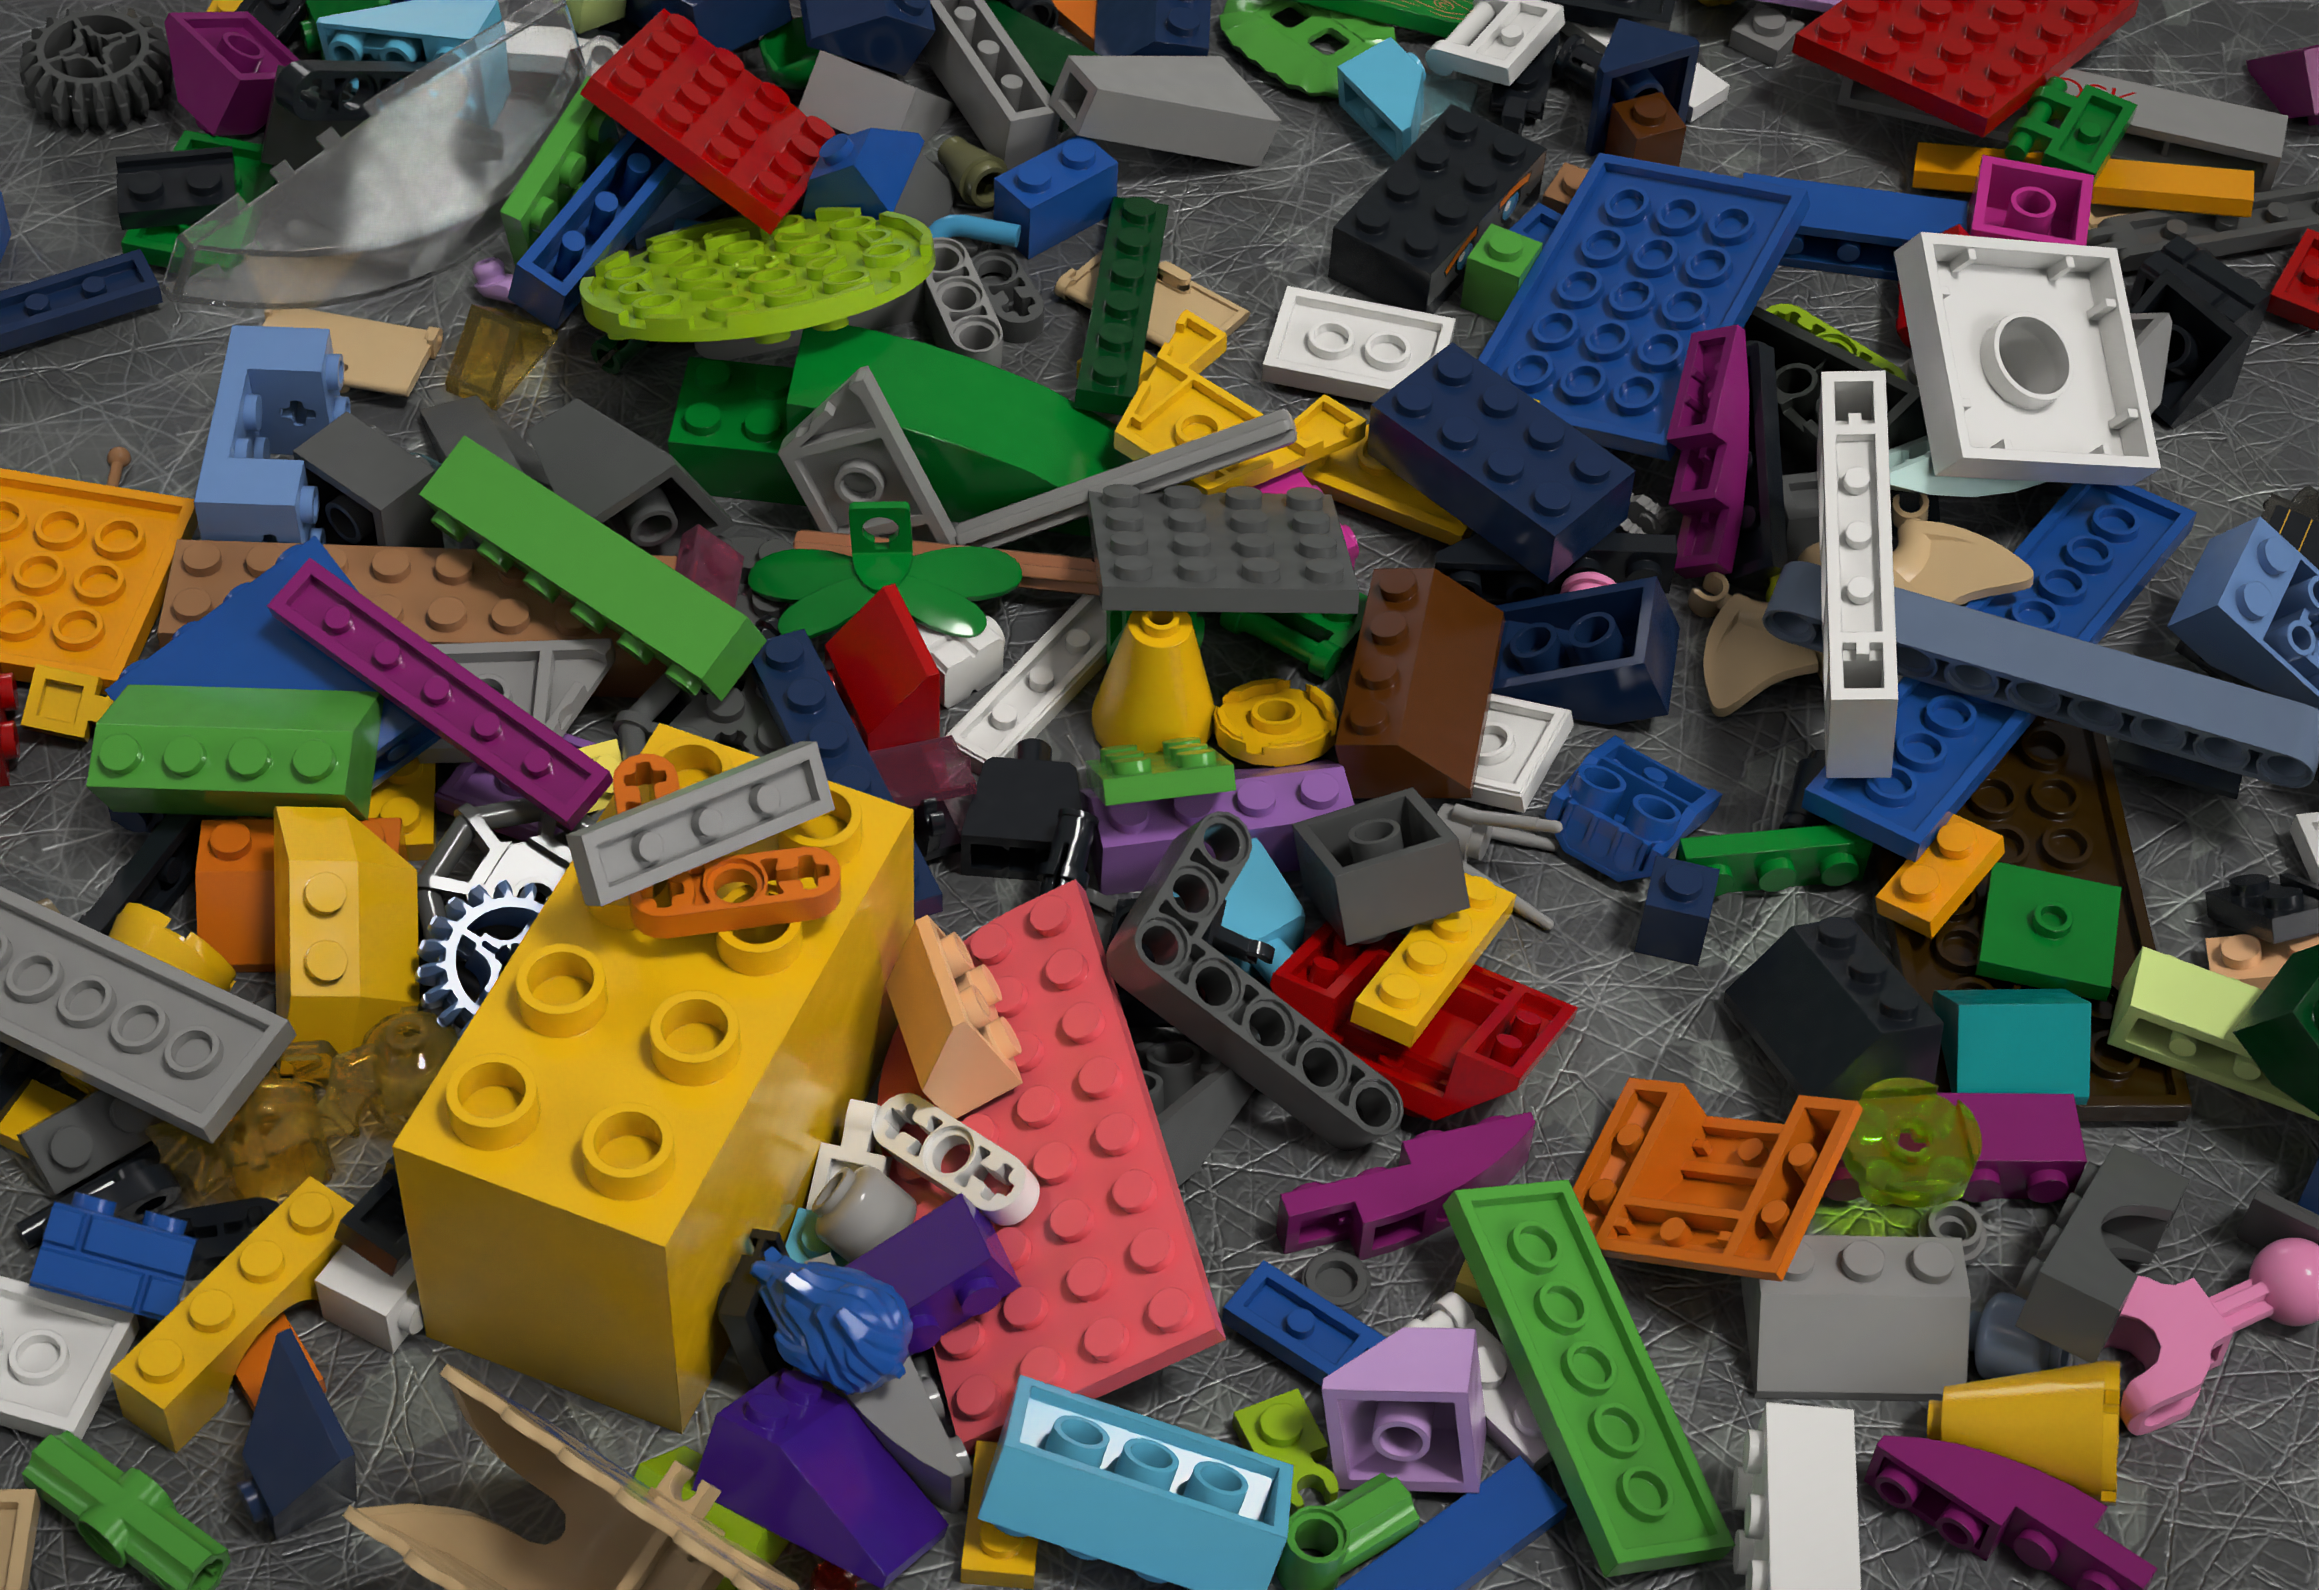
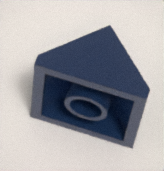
M1619 18L1598 67L1585 151L1590 157L1604 153L1611 108L1614 103L1662 92L1685 124L1700 49V43L1695 37Z

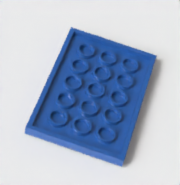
M1599 153L1478 360L1530 397L1539 400L1541 405L1600 446L1670 461L1677 447L1666 439L1691 334L1737 324L1744 328L1811 206L1808 191L1806 189Z

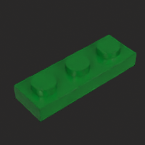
M1835 824L1680 838L1675 859L1720 869L1714 896L1718 897L1730 892L1752 890L1776 892L1788 887L1818 884L1840 886L1851 881H1862L1873 842Z

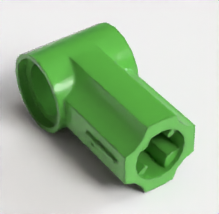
M1382 1472L1326 1506L1309 1505L1298 1509L1289 1517L1287 1541L1276 1566L1277 1577L1282 1587L1286 1590L1336 1589L1343 1574L1417 1530L1420 1517L1414 1508L1412 1495L1397 1477L1391 1478ZM1312 1548L1320 1551L1325 1556L1312 1557L1300 1549Z

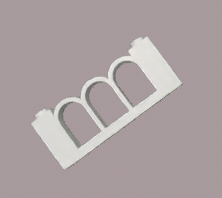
M1886 370L1821 372L1817 480L1821 562L1826 778H1891L1898 709V677Z

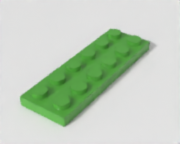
M1569 1179L1454 1190L1442 1206L1604 1578L1723 1559L1735 1546V1543Z

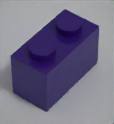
M962 1193L844 1266L863 1271L875 1279L893 1286L895 1291L905 1300L913 1322L912 1338L908 1346L909 1356L933 1347L940 1340L941 1336L971 1317L992 1310L1003 1297L1021 1287L991 1221Z

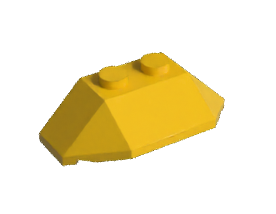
M276 806L274 808L276 1014L288 1019L297 1034L277 1060V1076H346L420 1003L419 983L415 981V972L419 967V955H417L419 946L417 869L345 808Z

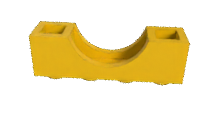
M309 1176L110 1371L123 1417L177 1454L227 1403L230 1385L236 1369L246 1351L261 1331L276 1316L290 1306L304 1300L319 1301L315 1279L343 1245V1243L334 1238L340 1220L354 1205Z

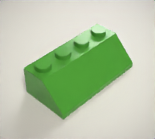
M128 684L96 723L86 787L113 812L274 817V808L276 806L345 808L358 820H368L384 696L379 692Z

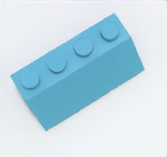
M1019 1375L985 1482L977 1519L992 1523L997 1529L1011 1536H1031L1061 1546L1068 1553L1080 1559H1101L1131 1569L1141 1578L1154 1583L1170 1582L1191 1590H1267L1288 1537L1294 1465Z

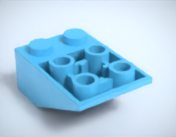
M411 0L319 17L316 21L325 60L437 62L461 74L466 80L468 87L467 98L464 106L454 118L494 131L517 93L498 0ZM358 78L348 82L353 84L351 94L354 96L358 90ZM402 78L396 80L390 86L387 96L396 99L399 97L403 88ZM424 88V94L429 97H432L433 93L440 92L429 91L428 89Z

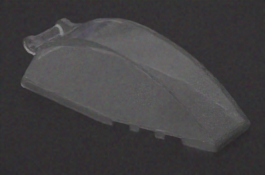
M534 0L369 99L363 104V108L370 117L343 137H340L332 126L317 136L316 140L324 150L295 171L286 160L270 170V174L278 183L249 204L237 193L179 234L175 241L161 291L170 301L237 309L285 310L318 308L381 296L420 283L456 267L489 246L505 231L500 210L586 77H591L621 49L620 45L611 37L597 36L580 46L566 0Z

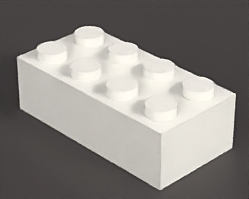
M1766 1402L1758 1430L1747 1429L1743 1448V1466L1735 1467L1732 1482V1507L1734 1510H1744V1530H1737L1734 1539L1733 1570L1734 1574L1745 1575L1746 1590H1861L1854 1410Z

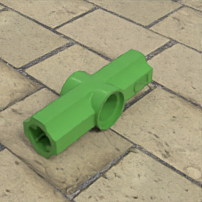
M67 1430L59 1435H48L32 1451L31 1459L22 1472L25 1486L29 1489H36L39 1497L73 1521L84 1541L105 1561L119 1568L129 1563L163 1590H215L220 1585L222 1575L231 1562L228 1549L179 1514L168 1494L147 1474L136 1468H129L124 1473L105 1459L99 1452L90 1448Z

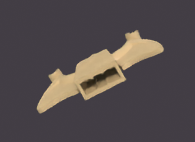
M1899 494L1894 496L1892 520L1898 528V546L1893 551L1894 587L1962 605L1984 597L2025 590L2033 585V569L2005 547L1970 530L1946 523L1927 521L1929 499L1926 494H1920V509L1913 513L1903 511L1899 506ZM1819 542L1807 547L1800 554L1798 561L1821 565ZM1711 572L1705 575L1702 584L1703 588L1714 596H1708L1698 588L1691 589L1688 599L1690 609L1700 617L1709 618L1716 616L1708 633L1703 658L1704 683L1713 714L1718 717L1728 716L1766 688L1785 679L1817 672L1823 684L1822 652L1780 640L1769 633L1764 627L1762 618L1769 602L1757 601L1740 593L1731 596L1728 594V580L1719 572Z

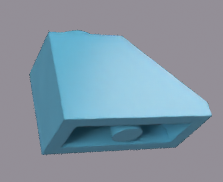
M1389 37L1337 66L1339 105L1397 161L1418 139L1424 110L1423 82L1426 79V73L1421 61L1414 53H1407Z

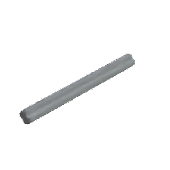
M1279 409L960 522L955 527L957 545L998 548L1088 516V491L1103 493V488L1106 486L1126 484L1138 488L1140 494L1155 493L1167 487L1286 447L1297 440L1294 420L1287 409Z

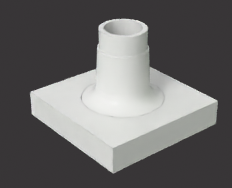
M1920 232L1894 251L1918 381L1916 386L1919 387L1935 476L2133 486L2161 469L2117 248Z

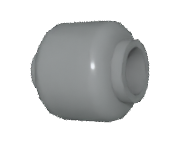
M863 1166L852 1171L848 1167H844L826 1184L812 1206V1211L818 1215L815 1233L822 1242L850 1263L911 1225L916 1218L917 1204L911 1195L879 1169L872 1166Z

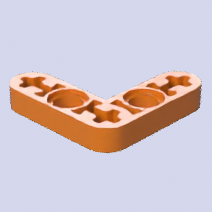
M638 754L628 757L621 762L614 771L613 776L616 815L642 805L638 788L640 785L651 784L655 799L680 790L678 775L674 765L666 758L656 754ZM796 847L719 857L667 879L669 900L672 906L665 908L657 907L654 897V885L628 895L631 918L635 927L643 934L653 938L664 939L815 920L827 916L839 904L841 900V868L837 859L831 853L818 847ZM805 877L813 878L817 888L804 889L799 879ZM776 880L777 895H769L768 881ZM732 882H743L756 890L751 898L740 903H729L716 895L722 886Z

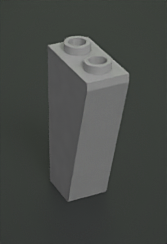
M1068 56L1048 102L1077 136L1247 166H1261L1282 121L1222 56Z

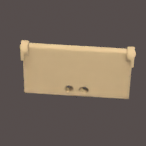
M1103 250L1077 271L1071 268L1062 275L1055 285L1054 294L1064 300L1070 298L1092 310ZM1162 261L1158 267L1146 340L1162 348L1164 342L1169 343L1175 333L1176 321L1186 309L1225 332L1228 337L1248 320L1250 311L1192 281L1191 274L1168 261Z
M272 299L265 309V322L262 325L269 327L330 329L333 354H342L344 360V382L342 390H339L340 393L348 392L351 387L409 397L429 358H436L443 341L442 328L429 326L426 330L288 306L285 301Z

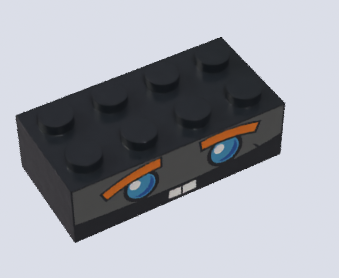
M1450 104L1333 227L1328 277L1384 305L1434 314L1464 281L1467 257L1492 223L1509 230L1539 199L1547 148Z

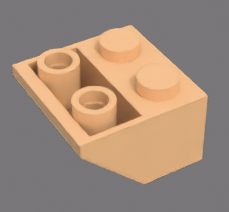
M928 914L916 920L885 986L922 1092L939 1109L957 1119L1023 1084L1014 1059L1015 1056L1022 1053V1050L1011 1025L1003 1016L999 1018L994 1004L1002 1000V994L989 969L984 964L976 968L974 967L965 944L956 932L946 936Z

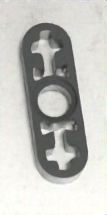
M975 213L965 214V215H970V216H976V217H981V218L990 219V218H988V217H986V216H984V215H981V214H975ZM965 237L951 238L962 243L966 248L979 278L984 274L992 272L1002 273L1009 277L1003 283H988L980 278L1002 327L1003 340L1020 344L1033 341L1039 337L1044 328V300L1010 246ZM975 245H981V253L977 254ZM1013 301L1015 311L1009 312V303Z

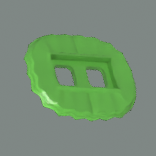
M1227 0L1223 13L1219 15L1222 32L1234 50L1241 53L1251 64L1259 66L1269 77L1278 79L1288 89L1300 90L1310 97L1325 96L1333 99L1339 98L1337 66L1389 37L1397 43L1395 30L1392 26L1291 0ZM1291 7L1307 19L1295 27L1288 28L1277 22L1272 16L1285 8ZM1325 34H1329L1345 45V47L1331 55H1325L1311 46L1310 43Z

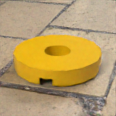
M1279 678L1255 680L1231 689L1222 697V705L1218 708L1216 706L1213 714L1214 735L1218 745L1228 754L1254 765L1281 767L1303 764L1323 756L1335 745L1339 728V711L1334 699L1316 686L1306 684V689L1303 691L1290 688V680Z

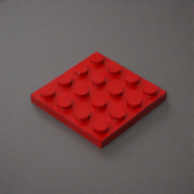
M663 8L590 77L580 95L771 235L806 194L809 178L820 157L819 151L826 141L835 136V132L824 120L815 116L806 117L800 109L790 103L788 95L780 87L770 82H762L747 71L741 59L733 52L724 48H717L699 35L698 29L690 20L679 14H671Z

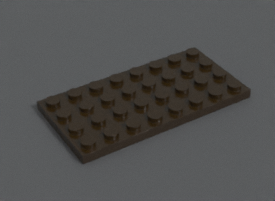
M2037 716L1956 815L2003 836L2005 853L1998 862L2122 887L2110 993L2106 1002L2081 997L2091 1003L2090 1093L2087 1105H2076L2079 1121H2186L2192 1108V1102L2184 1071L2107 1044L2121 982L2143 946L2155 951L2156 948L2106 735ZM1873 843L1872 849L1881 890L1907 859ZM1988 873L1932 939L1885 917L1894 966L1933 1011L1932 996L1934 990L2042 989L1975 975ZM1942 1045L1940 1046L1934 1089L1920 1093H1951Z

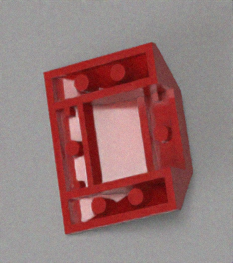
M1328 921L1272 975L1270 987L1275 995L1394 1085L1402 1098L1405 1115L1416 1118L1427 1117L1434 1121L1517 1090L1574 1020L1578 1007L1474 964L1410 1048L1350 1022L1355 1000L1406 935L1393 931L1388 933L1382 940L1374 943H1355L1346 946Z

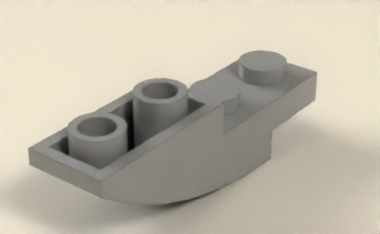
M831 1253L804 1261V1264L808 1262H824L836 1265ZM910 1356L907 1357L903 1364L906 1373L900 1379L890 1380L884 1383L882 1387L871 1392L846 1395L843 1391L835 1388L830 1382L821 1381L823 1388L847 1400L931 1503L949 1513L964 1509L965 1479L972 1477V1467L968 1453L959 1436L948 1438L940 1421L944 1419L945 1413L939 1391L931 1378L920 1379Z

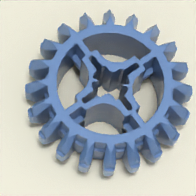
M507 879L501 880L495 887L493 899L480 884L475 885L468 893L469 904L462 899L452 897L445 906L448 918L434 916L427 926V930L434 939L422 940L418 946L417 955L429 963L418 967L415 972V981L422 985L435 986L423 994L420 1003L424 1009L443 1007L444 1011L434 1023L436 1031H446L453 1024L461 1029L454 1045L457 1044L498 979V973L503 963L510 960L544 906L534 901L537 894L534 883H527L518 898L513 897L512 887ZM490 925H510L523 929L517 937L510 940H498L486 933L480 938L473 933L477 929ZM456 954L466 960L464 967L470 970L480 983V994L475 1003L468 997L460 984L456 971Z

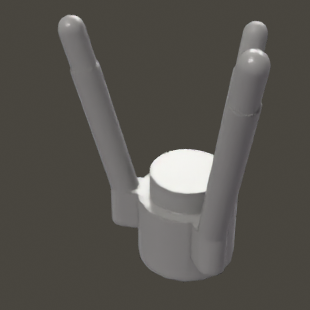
M1444 803L1437 813L1459 838L1464 873L1486 878L1495 886L1507 891L1509 890L1467 862L1471 858L1481 861L1487 852L1491 839L1530 848L1556 851L1559 844L1555 839L1519 830L1560 833L1563 830V825L1560 821L1476 810L1457 803L1455 806ZM1516 896L1513 911L1546 931L1553 929L1554 921Z

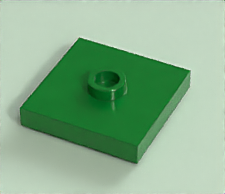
M1997 862L1988 873L1975 975L2042 989H2066L2080 997L2106 1002L2112 985L2122 887Z

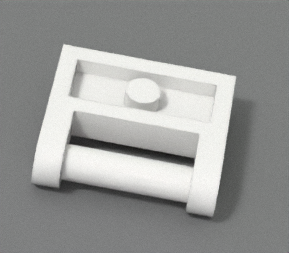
M1474 0L1473 9L1445 40L1436 41L1425 54L1426 63L1434 73L1440 76H1448L1453 71L1494 83L1511 86L1565 24L1563 6L1542 0Z

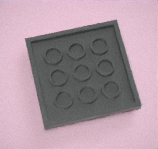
M1126 484L1106 486L1103 488V493L1088 491L1087 514L1102 610L1358 614L1360 590L1332 494H1323L1321 491L1309 487L1292 488L1287 491V494L1262 493L1259 489L1253 487L1236 486L1227 489L1226 493L1205 495L1199 489L1187 485L1170 486L1164 492L1140 494L1138 488Z

